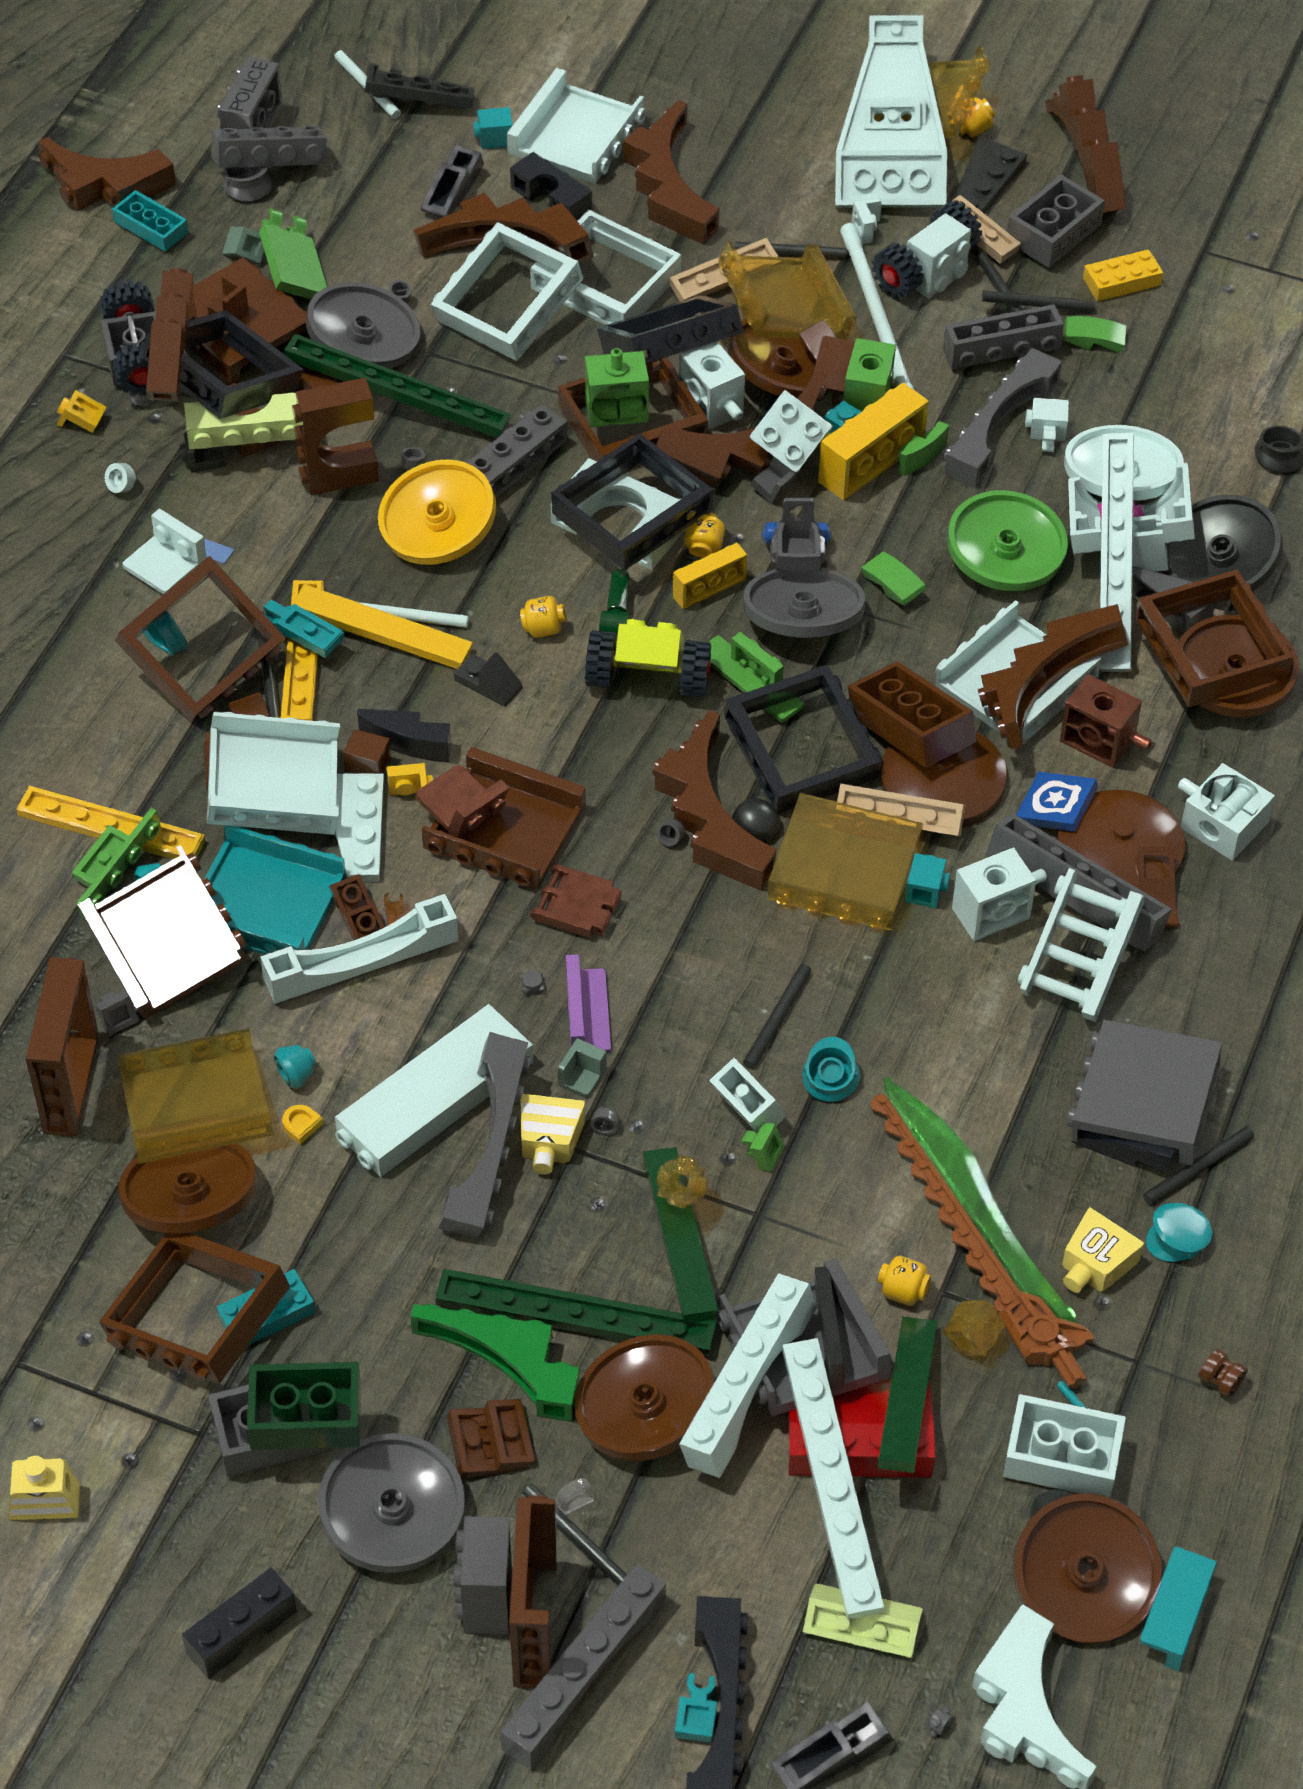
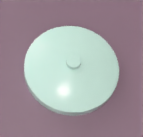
M1126 425L1095 427L1079 433L1068 443L1064 460V467L1070 478L1080 477L1086 491L1098 496H1102L1103 434H1134V500H1146L1163 495L1173 483L1176 474V464L1184 463L1182 453L1172 441L1156 432L1140 427Z

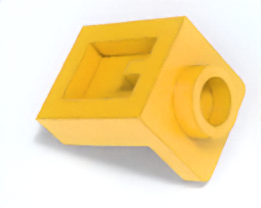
M75 390L70 400L64 397L57 410L61 417L56 425L62 427L65 420L68 419L93 433L106 406Z
M425 763L387 767L389 796L417 793L420 788L433 780L432 775H426Z

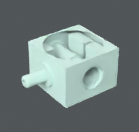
M716 341L679 353V376L708 418V430L733 419H741L744 410L745 373Z
M1222 763L1200 787L1186 778L1181 779L1178 788L1190 795L1185 803L1181 827L1184 831L1233 861L1269 823L1275 795Z
M1013 847L957 870L952 909L973 941H976L1030 919L1035 885L1046 881V872L1043 869L1030 872Z

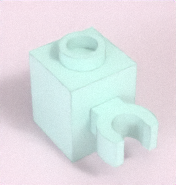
M1033 398L1032 410H1026L1025 427H1031L1030 439L1042 440V451L1054 452L1055 441L1065 442L1069 400Z

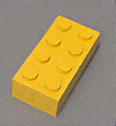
M903 382L896 388L887 391L875 403L866 406L853 419H848L843 426L832 434H827L820 443L818 482L843 501L899 461L897 457L903 444H908L914 435L921 438L924 437L929 401Z

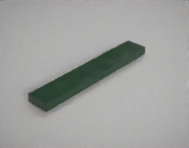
M677 1147L643 1151V1161L683 1322L717 1318L718 1307Z
M902 1317L878 1458L879 1469L915 1472L937 1331V1320Z

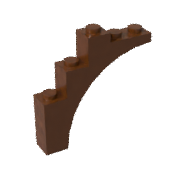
M1083 75L1067 77V83L1059 85L1060 92L1053 93L1054 98L1045 100L1046 109L1057 114L1070 132L1079 154L1088 191L1105 200L1103 212L1126 209L1118 142L1109 143L1105 110L1097 111L1093 79L1084 80Z
M678 100L671 108L666 109L663 116L656 123H653L648 130L639 126L632 134L627 135L623 142L624 162L636 168V191L649 196L647 199L648 219L704 245L719 229V208L702 199L690 189L678 174L672 161V148L677 137L687 125L688 104Z
M485 193L461 202V210L413 230L419 252L423 258L444 250L480 244L485 234L491 231L497 222L578 261L579 264L594 258L589 234L562 203L535 213L524 198L497 208Z
M172 268L170 271H162L161 294L157 296L155 322L152 321L146 387L148 399L179 401L187 331L190 321L196 319L197 314L193 296L192 273H187L184 269Z
M815 370L804 391L797 398L815 413H817V411L813 410L815 401L821 402L827 386L823 384L827 374ZM665 424L656 443L658 448L701 481L713 487L716 486L719 479H726L731 464L757 476L762 468L769 466L773 458L770 453L750 439V435L755 428L736 433L710 435L688 432Z
M1118 604L1047 622L1048 635L1043 636L1044 641L1013 649L1016 661L1010 662L1011 668L981 675L983 688L978 689L982 707L988 706L991 717H997L1001 739L1008 738L1010 749L1023 746L1022 732L1026 717L1035 701L1051 684L1083 662L1103 653L1128 646Z
M709 710L703 720L699 719L696 722L691 738L688 742L684 741L679 752L669 748L663 759H657L652 770V775L655 776V790L674 797L671 811L674 812V819L682 822L685 831L694 834L690 847L693 848L694 863L762 891L776 868L777 849L756 839L740 827L725 811L713 791L707 766L711 750L720 734V714Z

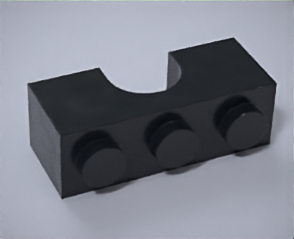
M535 152L530 153L510 167V188L528 201L540 195H549V207L562 203L577 221L588 210L592 211V191L586 185H582L568 173L560 170Z
M270 1567L182 1634L186 1654L202 1673L210 1679L238 1657L237 1649L240 1643L252 1631L262 1627L269 1634L297 1612L294 1592L275 1570Z

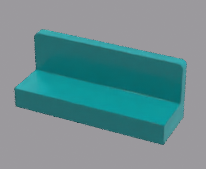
M1174 1547L1140 1638L1141 1644L1167 1653L1165 1667L1178 1672L1213 1579L1217 1562L1179 1547Z

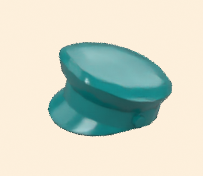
M169 612L143 633L151 643L171 656L179 651L188 650V643Z
M825 1037L819 1040L809 1052L807 1062L802 1070L803 1084L807 1092L816 1099L826 1102L840 1101L849 1097L856 1090L861 1077L852 1047L839 1037Z
M1167 1203L1155 1211L1153 1226L1146 1236V1245L1153 1256L1163 1261L1176 1262L1193 1259L1211 1242L1213 1231L1209 1220L1201 1211L1193 1206L1184 1203Z

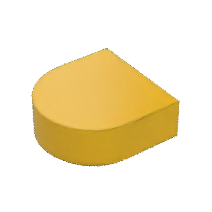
M294 1105L288 1108L282 1117L284 1132L299 1145L324 1124L323 1117L306 1105Z

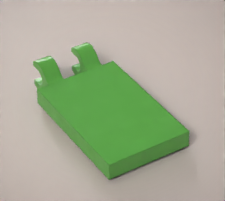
M270 208V220H262L259 234L275 288L312 299L316 293L326 288L327 284L313 239L305 236L306 220L294 216V227L287 226L286 230L281 229L282 212Z

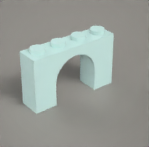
M588 458L573 477L596 463V461ZM623 474L578 504L577 507L590 517L598 510L608 506L619 505L632 508L643 516V519L632 531L634 532L681 499L672 497L655 487L648 486L629 475ZM551 502V523L574 534H577L574 530H572L569 526H567L564 522H562L559 518L552 514ZM684 531L637 563L652 570Z

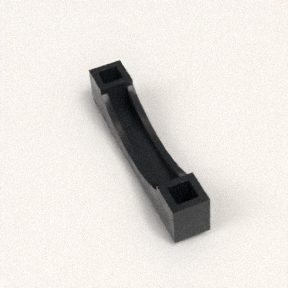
M697 1596L694 1646H702L713 1667L720 1695V1717L714 1740L703 1762L695 1772H687L686 1789H732L733 1776H740L741 1753L734 1752V1741L742 1740L743 1717H736V1705H744L745 1682L737 1681L738 1670H745L747 1647H739L740 1635H747L748 1613L741 1612L742 1598Z

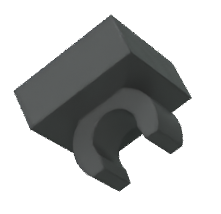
M125 990L115 995L111 991L99 997L101 1002L95 1004L103 1028L109 1036L139 1021L131 997Z

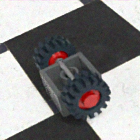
M123 280L118 281V286L112 283L109 285L110 290L105 288L103 291L104 296L101 295L100 297L104 319L101 320L113 385L118 384L125 393L130 391L133 396H136L137 392H140L141 396H146L149 363L143 359L147 334L151 333L152 321L155 322L156 311L151 292L146 285L142 286V282L139 281L134 285L133 280H128V283L124 284Z

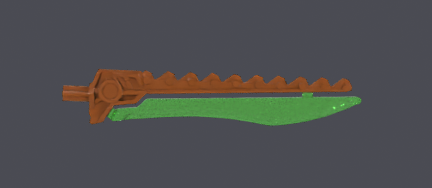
M886 1077L883 1085L886 1095L879 1094L871 1100L872 1111L887 1117V1121L884 1122L885 1132L901 1140L897 1144L898 1154L912 1159L914 1164L911 1165V1175L928 1184L927 1187H924L925 1198L941 1205V1209L938 1210L940 1221L954 1226L955 1231L952 1232V1242L968 1249L969 1253L965 1256L966 1265L982 1272L983 1276L979 1279L980 1288L996 1295L994 1311L999 1313V1319L1024 1360L1029 1365L1044 1364V1366H1050L1054 1364L1068 1389L1079 1388L1080 1384L1086 1382L1087 1378L1072 1353L1083 1348L1086 1343H1092L1094 1335L1085 1326L1075 1323L1076 1313L1070 1306L1065 1305L1017 1241L987 1187L975 1156L964 1142L929 1107L892 1082V1078ZM888 1097H889V1099L891 1100V1102L893 1103V1105L895 1106V1108L892 1106V1104H891L890 1101L888 1100ZM899 1114L902 1116L908 1127L905 1125ZM923 1149L926 1151L932 1162L929 1160ZM934 1165L937 1167L943 1178L940 1176ZM947 1184L950 1186L956 1197L953 1195ZM958 1200L961 1202V1204L963 1205V1207L965 1208V1210L967 1211V1213L969 1214V1216L966 1214V1212L964 1211V1209L962 1208V1206L960 1205V1203L958 1202ZM971 1219L974 1221L980 1232L977 1230ZM982 1235L985 1237V1239L987 1240V1242L989 1243V1245L991 1246V1248L993 1249V1251L990 1249V1247L988 1246V1244L986 1243V1241L984 1240V1238L982 1237ZM995 1254L998 1256V1258L1000 1259V1261L1002 1262V1264L1004 1265V1267L1006 1268V1270L1009 1272V1274L1011 1275V1277L1013 1278V1280L1015 1281V1283L1017 1284V1286L1014 1284V1282L1012 1281V1279L1010 1278V1276L1008 1275V1273L1006 1272V1270L1003 1268V1266L1001 1265V1263L999 1262V1260L997 1259V1257L995 1256Z

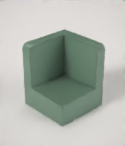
M230 227L223 254L236 255L251 262L260 263L264 252L260 234L246 227Z
M577 1038L558 1067V1086L588 1098L607 1070L606 1051Z

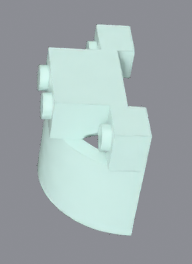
M1188 463L1176 464L1175 478L1169 489L1156 500L1142 505L1144 516L1133 517V566L1153 572L1168 570L1166 544L1172 541L1195 539ZM1080 477L1069 478L1070 536L1073 554L1100 551L1102 520L1097 504L1102 502L1092 497L1086 491Z

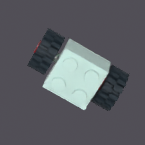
M951 200L932 214L933 216L930 218L932 223L909 239L907 246H900V243H892L876 254L871 261V264L874 265L871 269L872 272L876 273L874 275L875 280L881 282L878 284L880 288L885 287V293L888 295L892 293L893 298L898 297L902 299L916 290L930 299L938 292L945 290L955 279L961 278L968 269L969 249L981 240L982 231L979 228L982 226L980 222H976L977 215H972V209L970 207L965 208L964 202L959 203L958 200Z

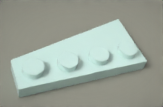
M337 774L336 806H339V818L335 836L337 837L341 858H344L346 878L360 874L363 882H380L384 795L383 774Z

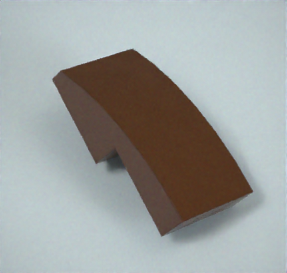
M360 874L328 886L353 940L360 939L385 928L375 902H371Z

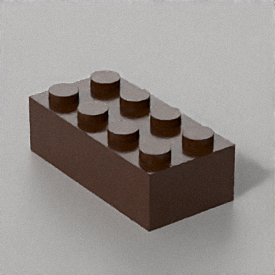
M898 661L848 686L849 699L854 704L858 721L864 723L867 728L925 768L935 765L939 761L956 752H960L976 742L973 711Z

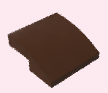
M521 1399L487 1400L484 1408L449 1410L446 1418L457 1471L461 1479L487 1477L512 1472L534 1464L535 1459Z

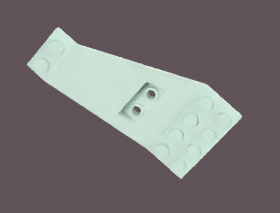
M923 15L869 16V44L836 149L835 207L853 208L854 201L877 197L882 202L881 207H942L946 204L947 148L923 45ZM877 114H882L884 120L877 122L874 120V117ZM904 114L912 116V119L908 122L903 121L901 118Z

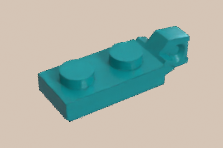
M270 600L263 607L265 616L283 635L324 658L344 640V632L341 629L296 604L284 607Z

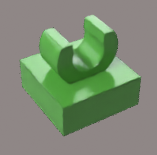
M763 1122L758 1133L746 1131L741 1140L742 1144L749 1145L746 1154L754 1157L758 1168L770 1172L785 1146L776 1125Z

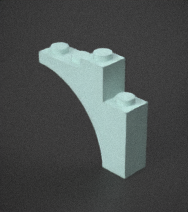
M1022 1604L974 1675L972 1688L976 1690L977 1694L989 1703L999 1704L983 1727L980 1743L984 1745L985 1749L992 1756L999 1759L1005 1758L1013 1763L1019 1752H1022L1031 1764L1039 1768H1047L1056 1774L1057 1778L1065 1786L1072 1789H1088L1093 1782L1097 1766L1081 1755L1064 1737L1056 1725L1044 1697L1041 1663L1046 1646L1051 1640L1054 1623Z

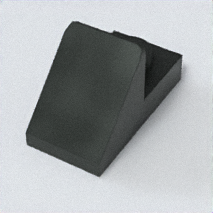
M494 652L487 661L471 654L454 672V681L503 707L522 688L521 681L497 652Z

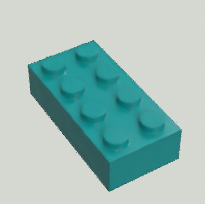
M136 190L112 208L115 223L165 252L189 233L187 219Z
M295 1269L284 1273L290 1288L249 1345L316 1313L314 1301ZM256 1288L216 1306L218 1319L225 1330Z

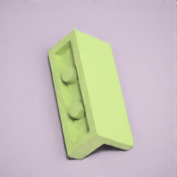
M815 1584L809 1598L803 1632L912 1658L923 1609L882 1599L884 1605L883 1613L847 1619L840 1589Z

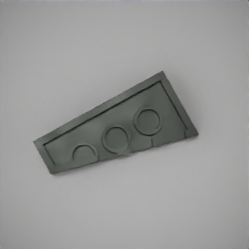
M369 64L364 93H370L373 97L384 98L391 96L397 97V99L404 102L418 100L424 101L425 104L431 106L446 104L459 110L472 108L475 91L473 87L440 80L435 84L427 76L417 74L410 78L402 75V70L391 68L390 72L378 70V64Z
M979 135L955 198L961 195L985 214L1025 165L1027 154Z

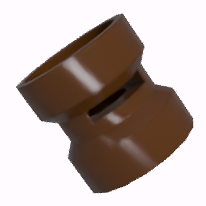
M1216 1349L1203 1364L1198 1377L1207 1384H1215L1218 1387V1391L1229 1398L1243 1382L1248 1369L1240 1363H1232L1228 1360L1226 1353Z

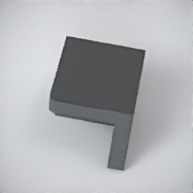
M773 456L769 466L753 479L751 486L772 505L791 489L800 470L793 472Z

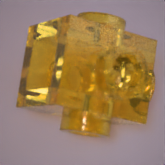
M678 1155L677 1160L672 1159L665 1162L664 1166L661 1165L656 1179V1185L659 1186L657 1196L666 1198L668 1204L686 1208L687 1204L695 1203L699 1197H704L707 1189L708 1178L704 1177L706 1168L698 1166L697 1159ZM682 1174L690 1176L688 1186H684L681 1183L680 1177Z
M987 1300L963 1301L954 1309V1315L942 1332L961 1356H985L989 1349L997 1343L998 1336L1006 1324L997 1314L995 1306Z

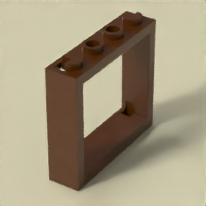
M666 357L647 363L649 383L659 380L684 418L667 425L688 432L708 434V418L669 359ZM585 378L558 386L559 408L592 460L599 461L601 457L608 455L624 442L635 437L632 436L602 446L578 408L586 405ZM664 426L641 434L656 445Z
M209 556L118 633L115 642L188 721L192 723L197 717L203 720L215 710L213 704L219 698L225 701L238 689L236 684L242 678L249 681L260 670L257 665L265 658L268 662L272 661L282 651L280 645L285 637L213 558ZM207 578H210L261 633L267 642L199 701L195 702L137 638Z
M1238 569L1138 598L1134 619L1188 707L1289 677L1291 665L1294 661L1293 655L1290 652L1291 648L1288 645L1286 646L1280 637L1278 627L1275 623H1271L1266 615L1262 602L1257 601L1252 593L1250 583L1245 582ZM1229 598L1268 660L1201 680L1163 618Z
M72 957L49 958L26 1055V1063L44 1134L77 1136L99 1040L84 960Z
M166 1233L99 1323L108 1337L106 1340L113 1347L120 1350L123 1348L132 1350L143 1359L150 1360V1358L161 1361L172 1370L179 1368L189 1372L199 1380L208 1379L220 1384L289 1290L290 1285L280 1265L190 1233ZM182 1261L256 1288L207 1355L133 1328Z

